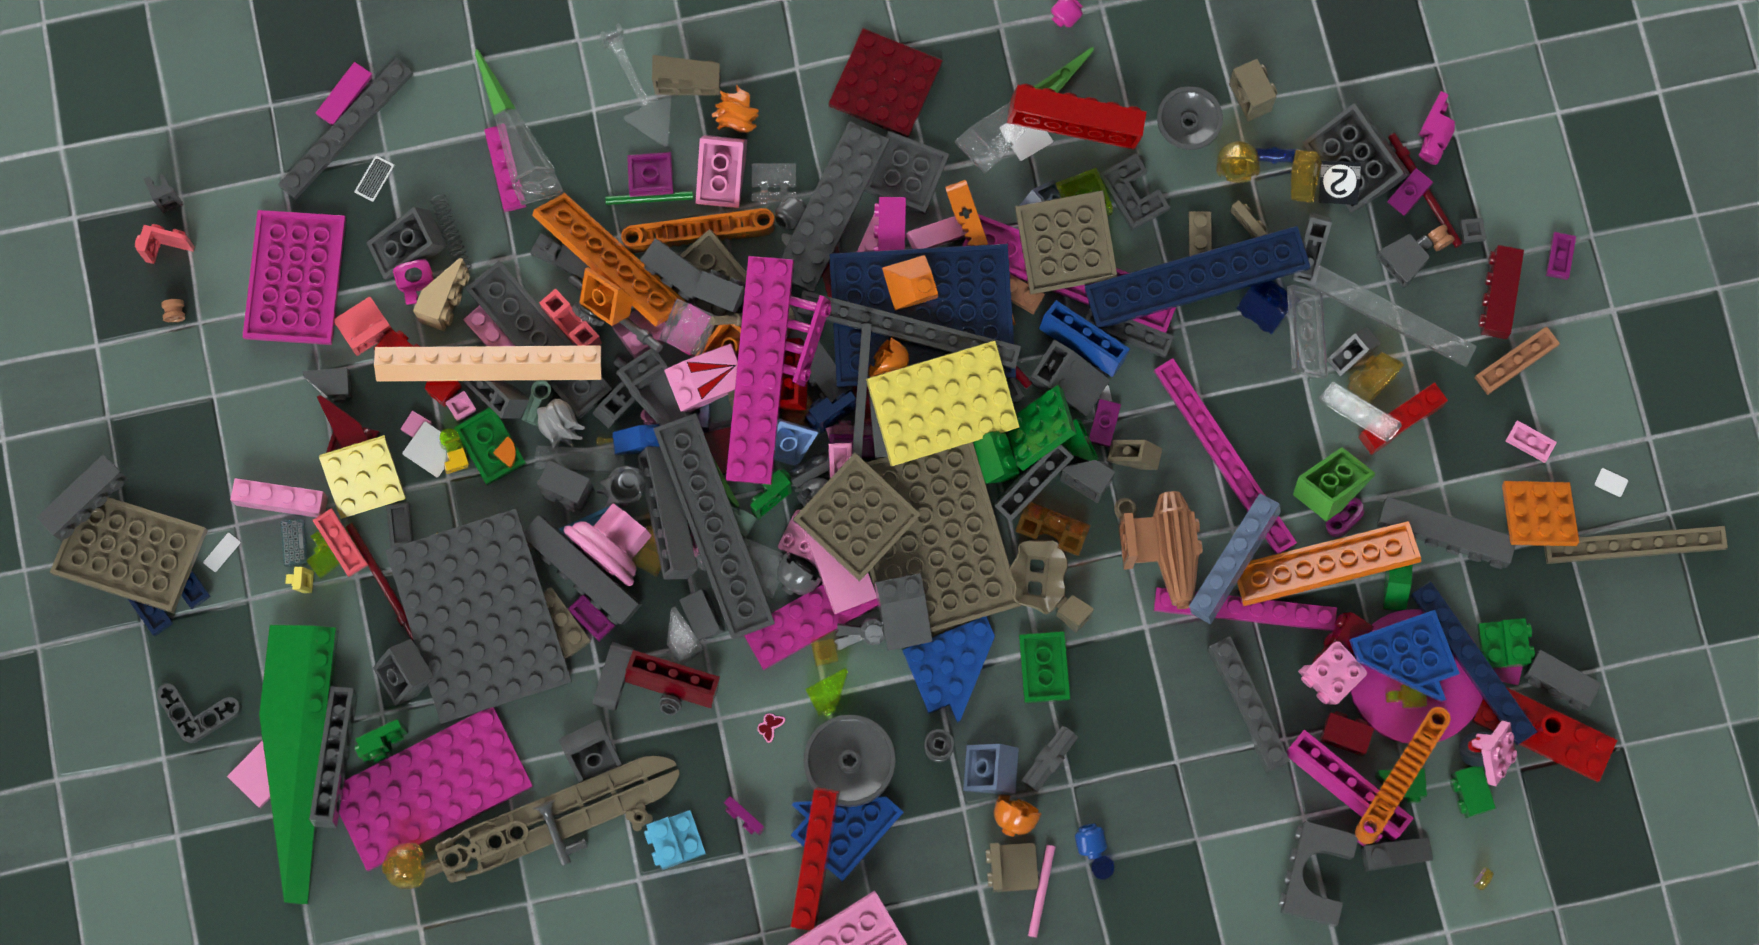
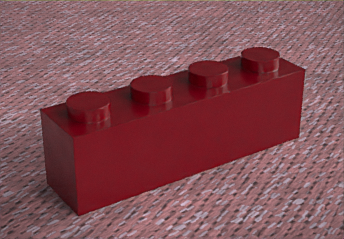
M1498 245L1494 252H1490L1488 264L1492 266L1491 272H1487L1485 285H1488V290L1482 298V306H1485L1484 314L1480 315L1478 327H1482L1480 335L1507 339L1510 336L1524 256L1523 249Z
M633 650L626 668L624 682L665 695H674L678 699L711 709L718 691L720 677Z

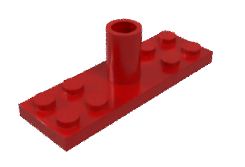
M1507 688L1537 730L1536 734L1519 745L1599 782L1617 740ZM1483 698L1472 722L1494 732L1500 721ZM1545 724L1551 728V733L1547 731Z

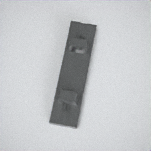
M541 233L530 251L531 255L571 275H575L583 280L585 268L589 267L567 246ZM559 249L561 252L556 259V252Z

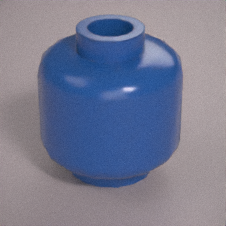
M1096 824L1079 827V831L1075 834L1079 854L1088 856V859L1101 857V852L1107 849L1103 828L1097 827Z

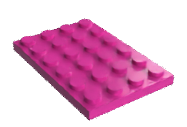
M257 210L242 336L244 339L332 345L346 227L345 216Z

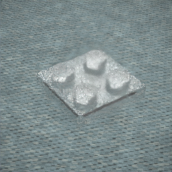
M676 299L659 340L695 356L701 355L715 326L711 325L710 319L716 315Z

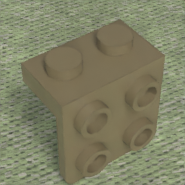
M991 843L989 849L985 850L986 864H991V873H987L988 887H992L993 892L1035 890L1038 888L1036 847L1033 843L1009 845Z

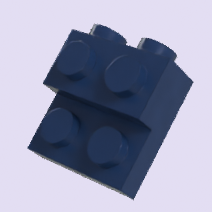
M851 392L848 394L842 393L834 399L835 403L833 404L828 398L816 400L810 405L809 413L805 415L807 424L810 428L816 429L819 434H822L826 431V428L832 427L856 410V398Z

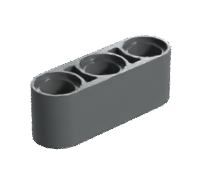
M612 642L596 689L593 705L616 711L625 685L626 668L635 648Z

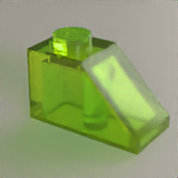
M846 668L805 689L818 716L823 714L826 717L836 711L835 707L839 706L848 677Z

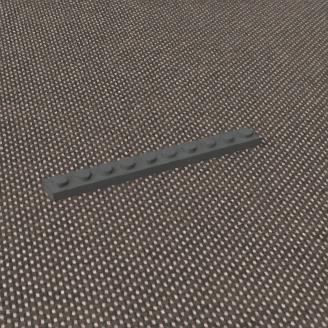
M803 291L801 299L818 303L819 297L823 295ZM824 296L832 301L831 313L826 317V321L861 330L863 323L871 324L872 333L950 353L995 341L1002 366L1016 368L1021 346ZM798 308V314L813 317L814 311Z

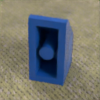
M638 425L613 432L614 454H640L646 447H660L653 428L660 425Z

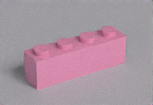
M235 478L230 500L236 506L316 518L325 512L328 496L323 491Z

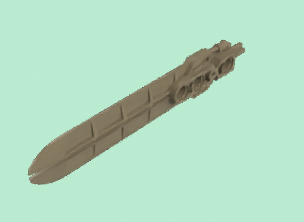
M661 756L642 757L496 818L467 828L455 837H449L436 844L435 849L439 859L418 867L421 878L424 880L444 871L447 880L450 883L467 879V876L485 873L553 844L554 842L547 824L532 830L527 828L545 820L539 811L533 810L538 805L555 800L552 805L553 817L575 807H580V810L555 820L563 840L626 814L627 811L634 810L638 804L647 805L662 798L675 785L679 777V769L648 781V777L674 767L676 763L669 758ZM641 780L644 781L643 784L616 794V791ZM609 793L612 794L611 797L590 806L584 807L583 805ZM517 827L522 828L524 831L522 838L513 839L511 837L512 830ZM465 836L470 840L471 844L468 847H464L460 844L455 845L454 842ZM495 836L502 838V844L498 848L490 847V840ZM451 854H456L459 857V861L455 866L447 865L446 860ZM472 859H477V870L468 872L463 870L469 867Z

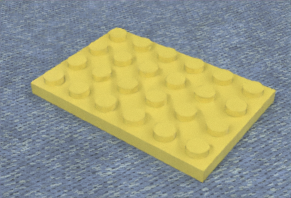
M995 341L866 379L891 466L983 439V435L989 432L999 431L1003 433L1020 428Z

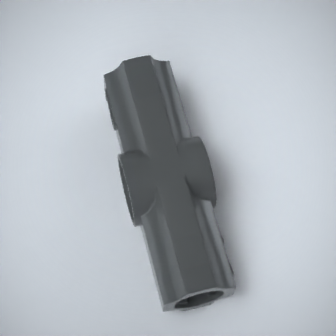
M1062 726L1048 745L1046 744L1036 757V762L1023 777L1022 782L1038 793L1049 776L1054 774L1064 761V756L1074 745L1078 736Z

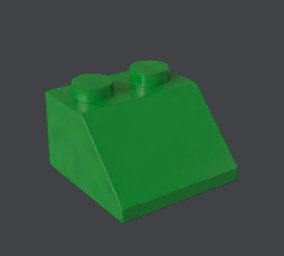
M989 432L983 435V439L973 442L986 484L1013 481L1019 477L1016 460L1005 432Z

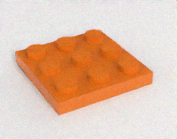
M1503 482L1502 489L1510 545H1578L1579 537L1570 482Z

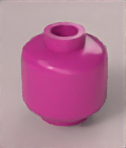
M1058 0L1051 8V13L1054 15L1052 20L1060 28L1063 25L1071 28L1083 15L1081 10L1083 6L1077 0Z

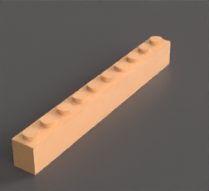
M601 346L375 347L374 369L376 381L602 380Z

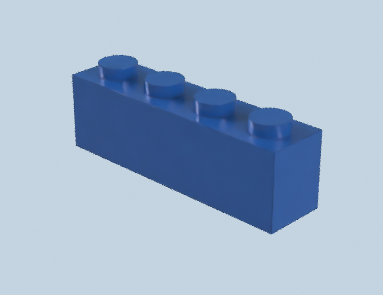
M1057 300L1045 313L1039 327L1041 331L1073 350L1111 377L1123 365L1130 348Z

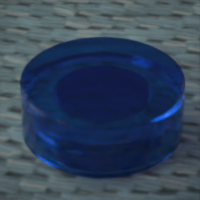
M1101 856L1096 858L1091 865L1092 874L1097 879L1106 880L1114 873L1115 866L1109 857Z

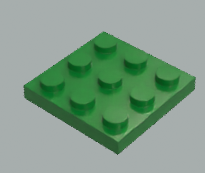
M1057 385L1033 403H1030L1016 414L1020 428L1008 431L1017 466L1022 471L1074 436L1076 431L1063 389Z

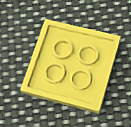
M384 435L319 455L341 519L406 499Z

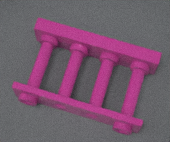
M793 296L790 298V305L814 311L811 324L788 318V328L808 334L804 346L786 341L785 350L801 354L797 367L784 364L783 373L794 376L792 382L803 387L810 378L811 364L825 320L831 313L832 301L824 296L819 297L818 303Z

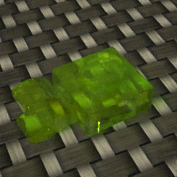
M1405 684L1401 685V691H1388V693H1385L1386 703L1402 702L1403 708H1422L1427 706L1426 695Z

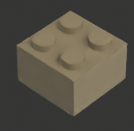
M1258 59L1233 69L1229 86L1247 121L1271 112L1277 97V89L1273 83L1269 82L1267 70L1263 64L1260 65Z

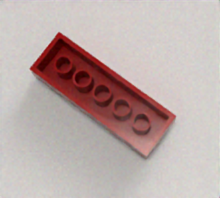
M1030 84L1017 85L1011 97L1007 123L1134 150L1143 136L1147 111H1142L1139 107L1135 106L1127 108L1120 106L1116 102L1104 103L1092 97L1084 99L1077 97L1073 93L1061 94L1056 93L1053 89L1044 88L1041 90L1034 88Z

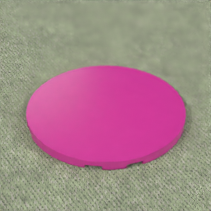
M1410 609L1388 614L1372 624L1374 626L1372 632L1424 613L1419 609ZM1455 657L1454 660L1460 674L1440 681L1446 698L1442 702L1363 664L1361 665L1366 669L1367 675L1350 691L1357 711L1365 721L1370 723V727H1373L1376 732L1390 740L1405 744L1410 743L1429 711L1435 707L1446 709L1451 718L1448 727L1438 742L1454 736L1473 719L1483 697ZM1432 719L1435 724L1441 725L1438 719Z

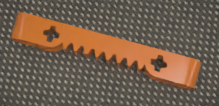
M963 180L946 186L945 189L958 224L962 226L963 232H967L965 239L969 240L968 246L988 245L967 181ZM963 210H967L970 213V218L965 219L964 216H961L963 215ZM1012 314L1013 325H1016L1015 320H1014V317H1013V314Z
M760 208L631 225L622 231L621 239L623 245L631 253L647 251L655 239L654 234L656 239L662 241L670 248L673 245L678 247L681 244L689 245L694 243L709 229L714 232L720 241L726 238L731 240L733 238L760 237L770 235L774 231L775 218L769 209ZM763 218L770 221L765 226L758 223ZM631 236L638 237V240L634 243L627 241Z
M1442 707L1432 708L1418 728L1355 829V835L1361 843H1374L1448 727L1451 718L1446 709ZM1432 719H1438L1441 725L1435 724ZM1364 826L1371 827L1374 833L1367 832Z

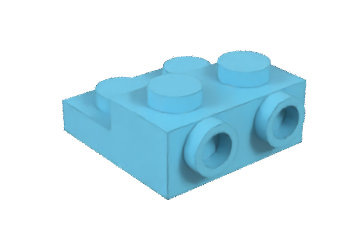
M691 810L646 825L648 829L644 831L648 845L653 843L656 851L651 853L656 866L660 865L662 870L706 854Z

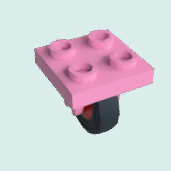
M1501 721L1493 734L1483 731L1473 732L1465 736L1459 744L1461 759L1466 764L1485 767L1487 783L1489 785L1497 786L1499 781L1505 777L1510 765L1516 761L1517 751L1514 747V734L1512 733L1510 722Z

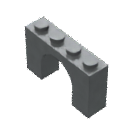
M1304 821L1296 829L1294 839H1297L1298 842L1296 848H1292L1289 861L1293 863L1291 871L1287 870L1285 874L1284 884H1287L1286 892L1280 895L1278 906L1282 907L1280 913L1336 927L1338 926L1343 903L1313 894L1304 883L1303 867L1310 856L1319 853L1330 854L1348 860L1353 859L1358 839L1355 834Z

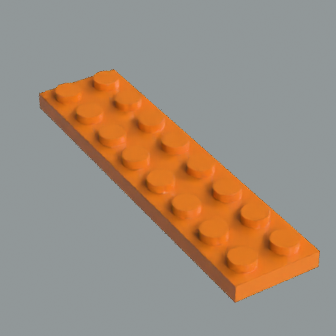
M566 193L534 209L532 216L593 271L633 298L632 306L655 327L682 312L688 303L664 284L656 274L653 275L643 268L645 266L643 262Z
M1407 521L1251 560L1239 578L1237 585L1243 606L1420 563L1421 556L1410 523Z

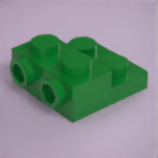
M785 469L773 471L772 485L762 484L764 493L759 492L752 498L751 501L753 503L750 504L751 511L757 520L792 493V478Z
M1526 618L1479 623L1477 625L1480 651L1493 669L1528 666L1531 664V660H1534V647L1529 646L1528 637H1532L1531 624H1526Z
M396 719L356 738L355 740L358 745L354 747L359 758H362L364 762L367 760L378 762L386 758V754L391 752L388 743L395 744L402 741L404 735L408 734L405 725Z

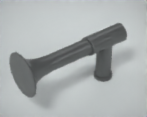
M555 800L534 807L533 810H537L543 815L561 865H566L571 862L569 855L581 849H586L587 843L583 838L565 847L553 818L552 805Z

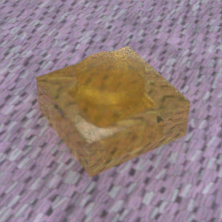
M833 638L811 643L816 667L838 662Z

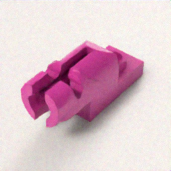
M1442 91L1438 95L1419 133V136L1424 137L1419 156L1424 161L1433 165H1437L1440 161L1443 150L1446 149L1455 131V121L1444 116L1449 103L1445 102L1448 94Z

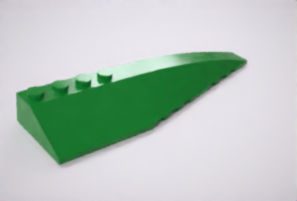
M309 625L269 626L259 718L284 903L308 905L317 828L313 826L309 818L330 687L333 685L339 632L335 627Z

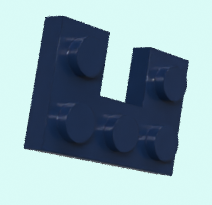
M191 570L181 596L193 610L211 596L193 570ZM128 599L153 636L158 635L173 624L165 610Z

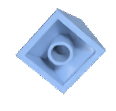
M778 419L774 460L793 466L800 463L817 436L818 430Z

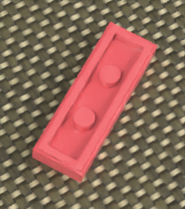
M332 508L312 520L348 577L368 566Z

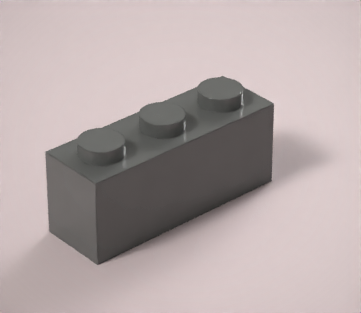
M655 238L640 259L645 263L643 268L653 275L657 272L662 276L661 281L670 288L673 285L679 289L678 294L689 301L691 298L697 301L699 298L694 297L693 293L702 271L665 243Z
M1542 650L1535 654L1534 660H1532L1524 675V678L1528 679L1530 685L1548 690L1550 696L1568 701L1570 707L1579 711L1590 707L1602 684Z

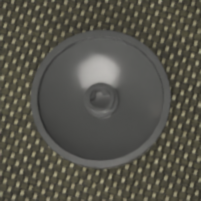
M842 715L824 722L813 732L804 752V769L813 790L819 787L840 791L838 806L856 807L875 800L887 789L895 771V751L890 737L881 726L862 716Z

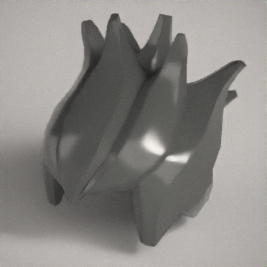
M632 466L611 470L608 479L600 481L604 489L597 490V493L603 494L608 498L605 507L613 503L616 506H627L638 501L644 493L646 486L645 478L642 471Z

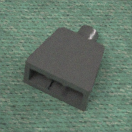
M1408 234L1381 249L1376 258L1397 282L1405 288L1429 260L1430 256L1426 250L1433 244L1426 235H1423L1416 241Z

